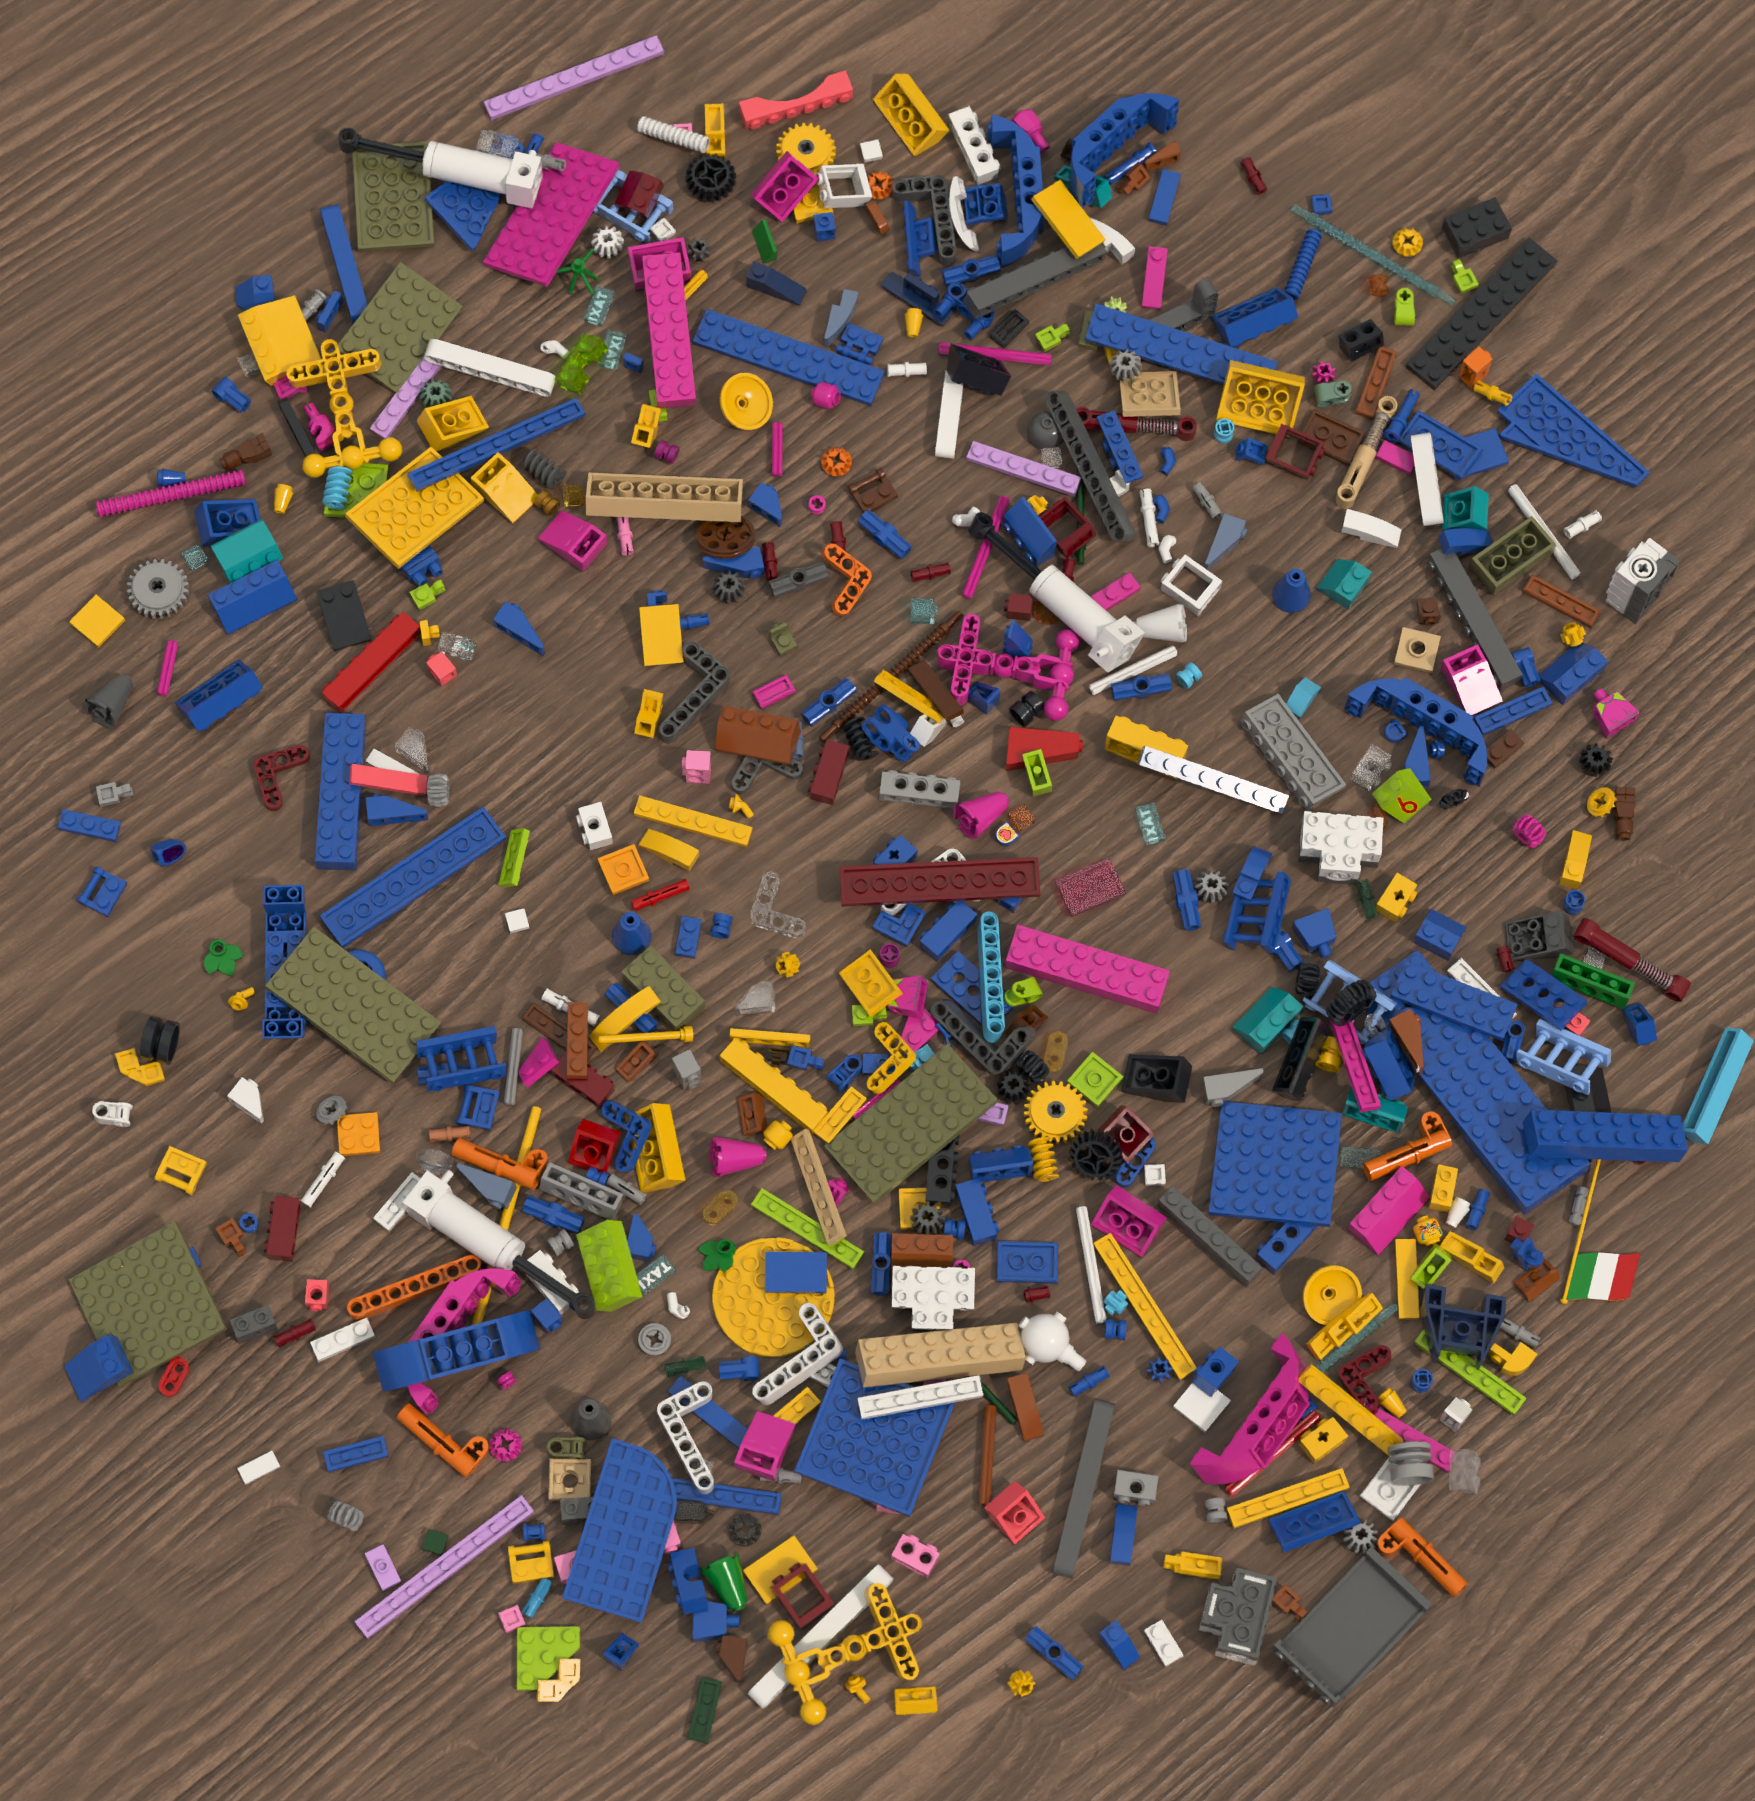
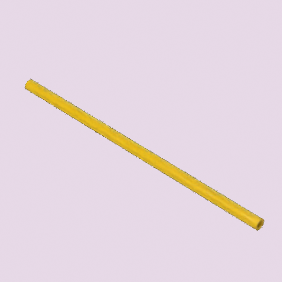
M532 1106L517 1159L519 1163L523 1162L531 1150L542 1110L536 1106ZM515 1182L514 1184L517 1189L509 1208L503 1209L499 1226L507 1231L521 1186ZM488 1264L487 1269H489V1268L495 1269V1268H493L492 1266H490V1265ZM489 1286L490 1290L486 1297L481 1298L477 1303L478 1307L474 1313L471 1325L483 1322L492 1286Z

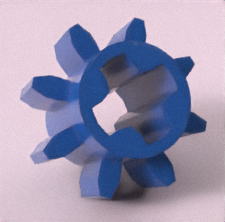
M1158 1357L1155 1363L1149 1362L1152 1369H1148L1147 1374L1152 1375L1151 1381L1159 1380L1161 1384L1164 1378L1170 1379L1167 1372H1171L1173 1368L1167 1366L1168 1360L1160 1361V1357ZM1163 1368V1372L1156 1373V1369Z

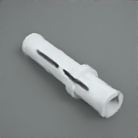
M1143 489L1139 491L1142 505L1140 511L1143 513L1147 546L1155 547V544L1156 546L1159 545L1154 513L1156 507L1153 505L1152 490Z
M548 988L541 999L557 1007V1010L567 1012L568 1002H572L567 999V996L558 995ZM588 1010V1024L595 1027L600 1019V1015Z
M336 1151L334 1152L327 1164L321 1167L322 1171L300 1200L302 1204L308 1208L312 1207V1204L330 1179L335 1177V1172L343 1160H345L344 1156Z

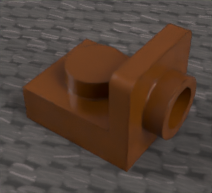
M1437 599L1417 600L1419 624L1432 626L1439 623L1441 614L1438 612Z

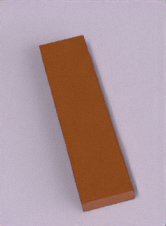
M1385 347L1378 348L1355 414L1373 420L1397 351Z
M1533 574L1522 591L1590 629L1600 613L1599 609Z

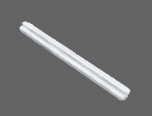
M1512 485L1508 490L1511 497L1527 519L1533 516L1556 543L1553 555L1571 579L1577 578L1580 575L1579 569L1518 485Z
M1081 1206L1076 1208L1094 1317L1096 1324H1103L1106 1321L1089 1217L1087 1207Z

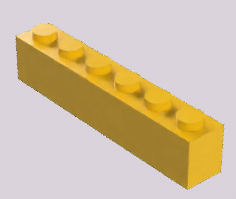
M734 1038L720 1054V1062L802 1128L809 1129L811 1135H813L814 1129L828 1114L825 1105L819 1101L816 1103L812 1100V1096L806 1090H800L795 1086L796 1083L791 1078H785L780 1074L781 1071L778 1068L767 1064L765 1058L760 1053L752 1052L749 1049L750 1046L745 1041H738Z

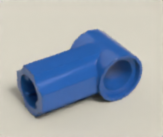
M223 377L211 390L218 400L227 402L239 413L245 412L251 403V399L238 390L236 385L227 377Z
M1527 647L1511 652L1523 674L1521 680L1524 688H1530L1540 683L1541 679L1534 665V656L1531 649Z
M1512 1021L1503 1042L1501 1053L1510 1063H1517V1051L1521 1047L1525 1033V1026L1520 1021ZM1517 1028L1520 1031V1035H1513L1510 1029Z
M744 1357L737 1361L719 1362L720 1381L734 1379L754 1381L760 1379L759 1358Z

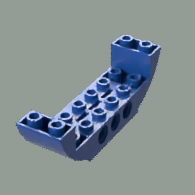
M1144 93L1127 98L1120 97L1073 139L1069 187L1070 193L1082 208L1090 205L1094 199L1096 174L1092 171H1096L1103 161H1107L1113 152L1121 149L1124 142L1132 139L1135 133L1140 128H1144L1147 123L1163 134L1169 129L1172 130L1177 124L1176 119L1179 112L1180 99L1157 93Z
M991 115V122H988L987 142H991L992 149L1011 148V158H1013L1012 174L1014 175L1013 188L1014 192H1016L1015 209H1017L1016 225L1018 226V232L1001 234L1000 241H997L996 257L1000 261V267L1003 268L1021 259L1032 248L1039 232H1043L1045 217L1031 200L1033 196L1043 191L1039 146L1036 147L1030 136L1014 122L1000 116Z
M1406 677L1404 680L1379 679L1370 681L1348 694L1344 709L1351 716L1362 718L1373 700L1379 707L1391 710L1399 718H1405L1412 726L1417 728L1424 726V730L1431 737H1437L1443 740L1445 745L1455 747L1464 756L1471 757L1467 763L1463 778H1465L1467 783L1480 787L1486 772L1487 749L1484 738L1473 721L1474 716Z
M304 885L263 886V905L266 912L265 985L307 935ZM265 989V1019H262V1039L304 1038L307 1020Z
M526 1310L375 1351L373 1356L382 1390L386 1392L539 1350L540 1345L531 1311Z

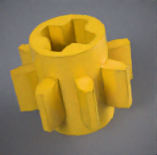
M1034 495L1027 500L1038 516L1047 511L1048 502L1043 496L1039 498Z
M1575 622L1565 625L1562 630L1563 633L1560 634L1563 643L1571 647L1580 645L1583 642V636L1586 635L1583 626H1579Z
M790 952L782 953V956L777 957L775 967L779 975L785 974L786 977H791L794 973L799 972L800 961L796 954L790 955Z
M1019 1670L1011 1675L1008 1685L1014 1695L1019 1693L1023 1697L1032 1691L1035 1682L1030 1672L1023 1673L1022 1670Z

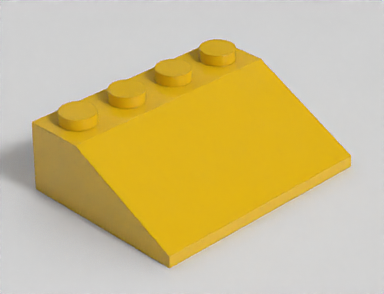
M295 296L254 306L238 314L264 380L271 387H274L273 383L287 375L289 367L321 359Z
M1230 360L1216 420L1229 419L1234 425L1277 434L1281 424L1293 428L1305 386V379L1302 376Z

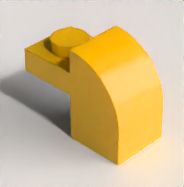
M642 404L631 443L648 448L653 445L659 427L658 423L662 408Z
M644 689L634 734L654 738L662 713L663 693Z
M1520 1342L1511 1355L1494 1343L1488 1355L1496 1364L1504 1365L1500 1373L1506 1376H1518L1529 1368L1537 1353Z

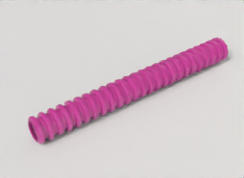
M239 469V472H227L225 475L221 473V476L217 474L215 477L209 476L207 479L203 477V480L199 478L197 479L198 481H186L185 484L180 482V485H168L167 488L162 486V489H150L149 492L144 490V493H132L131 496L126 494V497L122 495L120 498L114 497L113 500L108 498V501H105V499L102 502L96 501L98 516L102 518L103 515L109 516L111 513L112 515H115L116 512L120 514L121 511L125 513L127 510L133 511L134 508L138 510L139 507L143 509L145 508L144 506L150 507L152 504L156 506L157 503L161 505L162 502L168 503L170 500L174 502L175 499L179 501L180 498L186 499L188 496L192 498L193 495L197 497L198 494L204 495L206 492L210 494L211 491L215 493L216 490L220 492L222 489L228 490L227 488L229 487L233 489V486L237 488L239 485L245 486L244 473L242 469Z

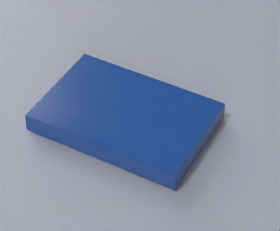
M1496 428L1465 437L1482 447L1483 451L1463 478L1509 463ZM1453 476L1454 481L1459 480L1457 477Z
M997 1241L996 1282L1057 1284L1058 1243Z
M766 1252L765 1293L827 1294V1252Z

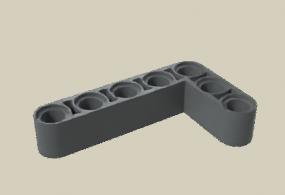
M929 175L896 179L892 185V197L895 201L931 200L938 259L943 266H951L955 262L956 245L946 178L942 175ZM940 185V186H942V187H941V188H935L934 186ZM916 187H921V188H923V189H922V190H917V189H915V188H916ZM897 189H903L904 191L898 192ZM937 202H943L944 204H943V205H938V204H936V203H937ZM945 219L946 222H940L939 220ZM942 236H947V237H949V238H948V239H943V238H941V237H942ZM950 253L951 256H945L943 254Z
M1209 278L1202 279L1194 286L1192 300L1150 319V321L1183 331L1214 315L1218 301V292Z
M687 642L683 646V659L704 679L661 723L660 738L667 744L675 742L729 685V670L696 642ZM695 651L696 654L690 656L687 654V652ZM703 663L711 664L708 668H704L701 665ZM718 675L725 676L723 680H719L716 677ZM709 688L712 692L707 694L703 690ZM692 702H697L700 704L697 707L690 706ZM685 716L686 719L684 721L677 720V717ZM670 729L673 733L667 735L664 731Z
M950 999L937 1001L931 1007L932 1015L992 1074H1000L1009 1070L1036 1037L1035 1030L1031 1026H1023L1015 1029L1004 1043L998 1047L995 1043L986 1041L983 1031ZM941 1005H944L946 1009L945 1014L941 1011ZM955 1018L960 1023L959 1027L955 1025ZM1022 1031L1026 1034V1040L1021 1037ZM969 1032L973 1034V1041L969 1039ZM983 1046L987 1048V1055L982 1050ZM1009 1046L1013 1047L1014 1054L1009 1052ZM997 1060L1002 1064L1001 1069L997 1066Z

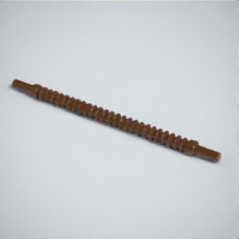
M957 611L945 623L939 624L938 629L935 628V632L930 633L931 636L928 635L927 639H923V643L918 644L919 647L915 646V650H911V654L908 653L907 657H903V661H899V665L895 664V668H891V672L888 671V673L894 677H900L899 674H903V670H908L907 666L911 667V663L916 662L915 659H920L919 656H923V652L928 651L927 648L931 649V645L936 644L935 641L938 642L939 638H943V634H948L950 628L963 617V614ZM875 683V686H871V690L868 689L867 694L863 693V697H859V701L855 700V704H851V708H847V712L843 711V715H839V719L835 718L832 721V725L819 736V739L824 743L837 730L840 731L848 720H852L851 717H856L855 713L859 714V710L864 709L863 706H868L867 703H871V699H876L875 695L879 696V692L884 691L883 687Z

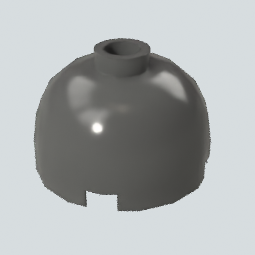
M1040 412L1030 420L1027 435L1028 440L1034 444L1035 448L1051 451L1063 443L1064 439L1051 412Z

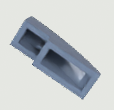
M844 289L840 306L832 304L824 338L825 347H829L843 333L851 321L858 303L859 292Z

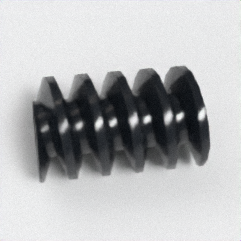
M864 717L854 718L843 726V731L846 733L845 737L848 739L851 752L854 754L853 758L856 761L869 760L878 755V751H872L876 746L874 744L869 745L871 740L862 729L861 723L865 720Z

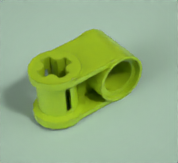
M1401 288L1398 290L1395 299L1394 325L1414 326L1413 292L1408 288Z
M1030 977L1023 981L1015 982L1011 989L1004 993L1003 998L1006 1004L1015 1007L1035 1002L1043 996V993L1035 977Z

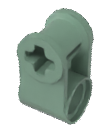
M1347 381L1320 383L1313 387L1318 407L1344 404L1350 399L1351 385Z

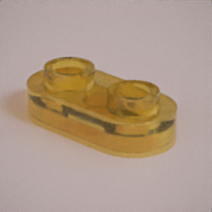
M1061 1031L1051 1033L1048 1038L1044 1062L1050 1071H1058L1064 1064L1068 1038ZM1060 1038L1062 1042L1056 1043L1055 1039ZM1056 1057L1058 1061L1052 1062L1051 1058Z
M724 1190L705 1206L703 1210L704 1221L710 1225L720 1223L737 1207L738 1197L736 1193L731 1190ZM726 1199H730L732 1202L731 1204L727 1205L724 1203V1201ZM714 1212L717 1214V1216L715 1218H711L709 1216L710 1213Z

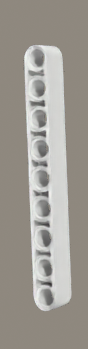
M878 1564L794 1646L796 1655L811 1648L824 1650L869 1606L864 1594L866 1587L870 1584L880 1583L887 1588L894 1579ZM874 1589L872 1596H877L880 1593L879 1590ZM811 1655L802 1660L809 1665L816 1656ZM784 1657L748 1692V1695L762 1709L790 1684L784 1676L786 1665L781 1663L785 1659Z

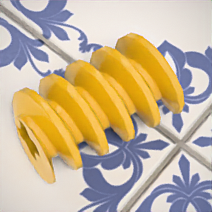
M1050 1137L1037 1138L1028 1143L1034 1164L1033 1171L1035 1173L1033 1178L1041 1182L1059 1178L1058 1174H1053L1054 1171L1058 1170V1167L1051 1166V1164L1057 1161L1056 1159H1050L1051 1156L1055 1155L1054 1151H1049L1050 1148L1054 1147L1053 1144L1047 1143L1051 1139Z

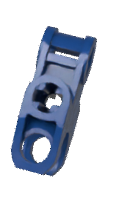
M881 705L874 712L875 718L869 717L861 725L862 729L878 749L884 752L890 750L898 760L907 762L911 755L919 750L920 744L908 732L909 725L906 720L888 706ZM881 711L887 713L888 720L881 715ZM868 724H872L877 731L870 730Z

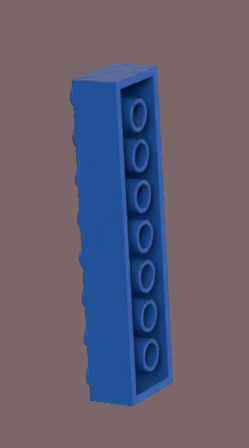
M325 713L315 854L317 869L357 870L362 786L350 785L349 776L351 764L364 765L367 723L365 714Z
M1531 1110L1523 1121L1530 1157L1680 1162L1688 1151L1681 1115Z

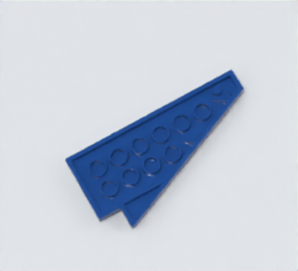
M1537 373L1512 396L1508 406L1503 404L1497 411V414L1510 424L1500 433L1499 438L1635 488L1649 476L1650 472Z

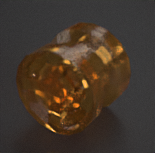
M1377 274L1369 278L1371 295L1383 296L1388 294L1389 289L1386 286L1388 277L1386 275Z

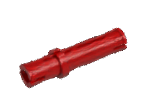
M683 879L654 892L648 891L646 895L630 900L634 912H637L640 909L650 905L652 907L656 906L658 902L689 891L690 887L687 880Z

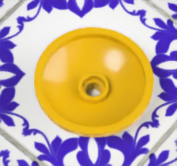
M739 373L730 377L724 383L720 392V407L727 421L734 427L741 430H754L768 421L772 413L773 399L768 386L761 378L750 373Z
M1338 1265L1322 1267L1308 1278L1303 1289V1305L1313 1320L1327 1325L1362 1298L1360 1282L1354 1273L1345 1267ZM1330 1289L1329 1295H1325L1326 1290Z

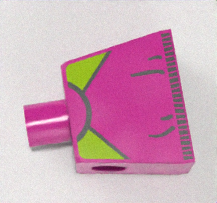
M1602 688L1593 694L1598 701L1593 708V714L1606 739L1637 720L1639 711L1619 692H1614L1608 696Z
M922 976L893 979L903 994L888 1004L887 1007L894 1014L922 1018L928 983Z

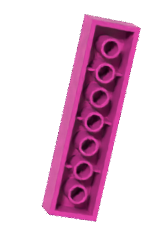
M670 253L642 256L657 407L695 406L696 395L681 254Z
M1018 924L1005 963V968L1155 1014L1158 1013L1170 974V970Z

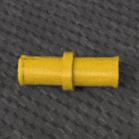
M1480 380L1474 385V392L1486 396L1490 401L1495 400L1508 406V402L1512 400L1511 394L1499 390L1495 385L1490 386Z

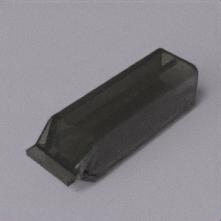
M677 1500L676 1514L673 1521L674 1523L701 1524L709 1516H714V1510H709L702 1501Z

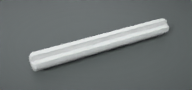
M1174 646L1167 647L1090 684L1089 689L1093 695L1110 688L1112 683L1123 682L1177 656V650Z

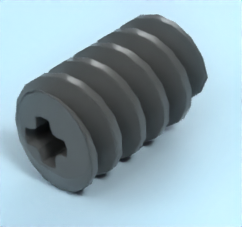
M535 448L527 455L523 463V469L529 470L531 475H535L536 479H541L542 484H546L549 489H552L564 479L567 472L564 470L559 473L561 467L557 466L554 469L555 462L552 461L548 464L549 457H545L542 460L543 453L540 452L536 455L537 448Z

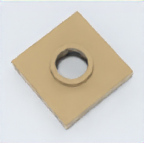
M1403 627L1394 665L1432 674L1441 636ZM1413 643L1424 645L1425 651L1422 654H1415L1411 650V645Z
M550 1459L549 1501L590 1497L591 1459ZM567 1474H573L577 1477L578 1483L576 1487L567 1488L563 1485V1478Z

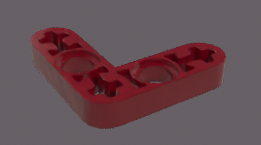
M297 745L255 759L254 770L265 806L268 810L277 811L283 805L274 773L306 764L310 759L307 747ZM299 751H302V753L304 754V755H303L304 758H302V759L299 758V756H298V752H299ZM291 753L293 757V762H291L289 754ZM278 757H286L287 762L284 765L277 764L276 760ZM264 762V764L266 765L265 768L267 774L264 775L260 767V763ZM267 779L274 782L270 788L263 787V782ZM269 793H273L275 800H277L276 805L269 803L271 802Z
M1384 1345L1373 1348L1342 1365L1338 1370L1339 1381L1348 1394L1373 1415L1379 1410V1401L1363 1378L1391 1362V1350ZM1379 1354H1386V1358H1383L1382 1356L1379 1357ZM1361 1362H1369L1371 1366L1367 1369H1362L1359 1365ZM1345 1372H1347V1374H1351L1352 1382L1347 1375L1344 1376ZM1361 1386L1364 1388V1392L1357 1394L1353 1391V1388ZM1366 1397H1367L1368 1403H1369V1404H1373V1407H1372V1408H1371L1370 1406H1366V1400H1365Z

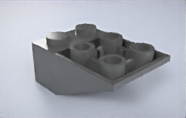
M1563 911L1505 923L1508 949H1511L1510 956L1512 961L1558 958L1560 953L1564 955L1574 954L1570 918Z

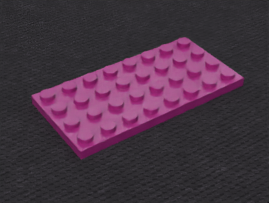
M558 142L554 144L549 155L566 161L564 171L542 168V180L533 209L517 205L483 261L486 267L546 287L550 284L620 168V164L617 161Z

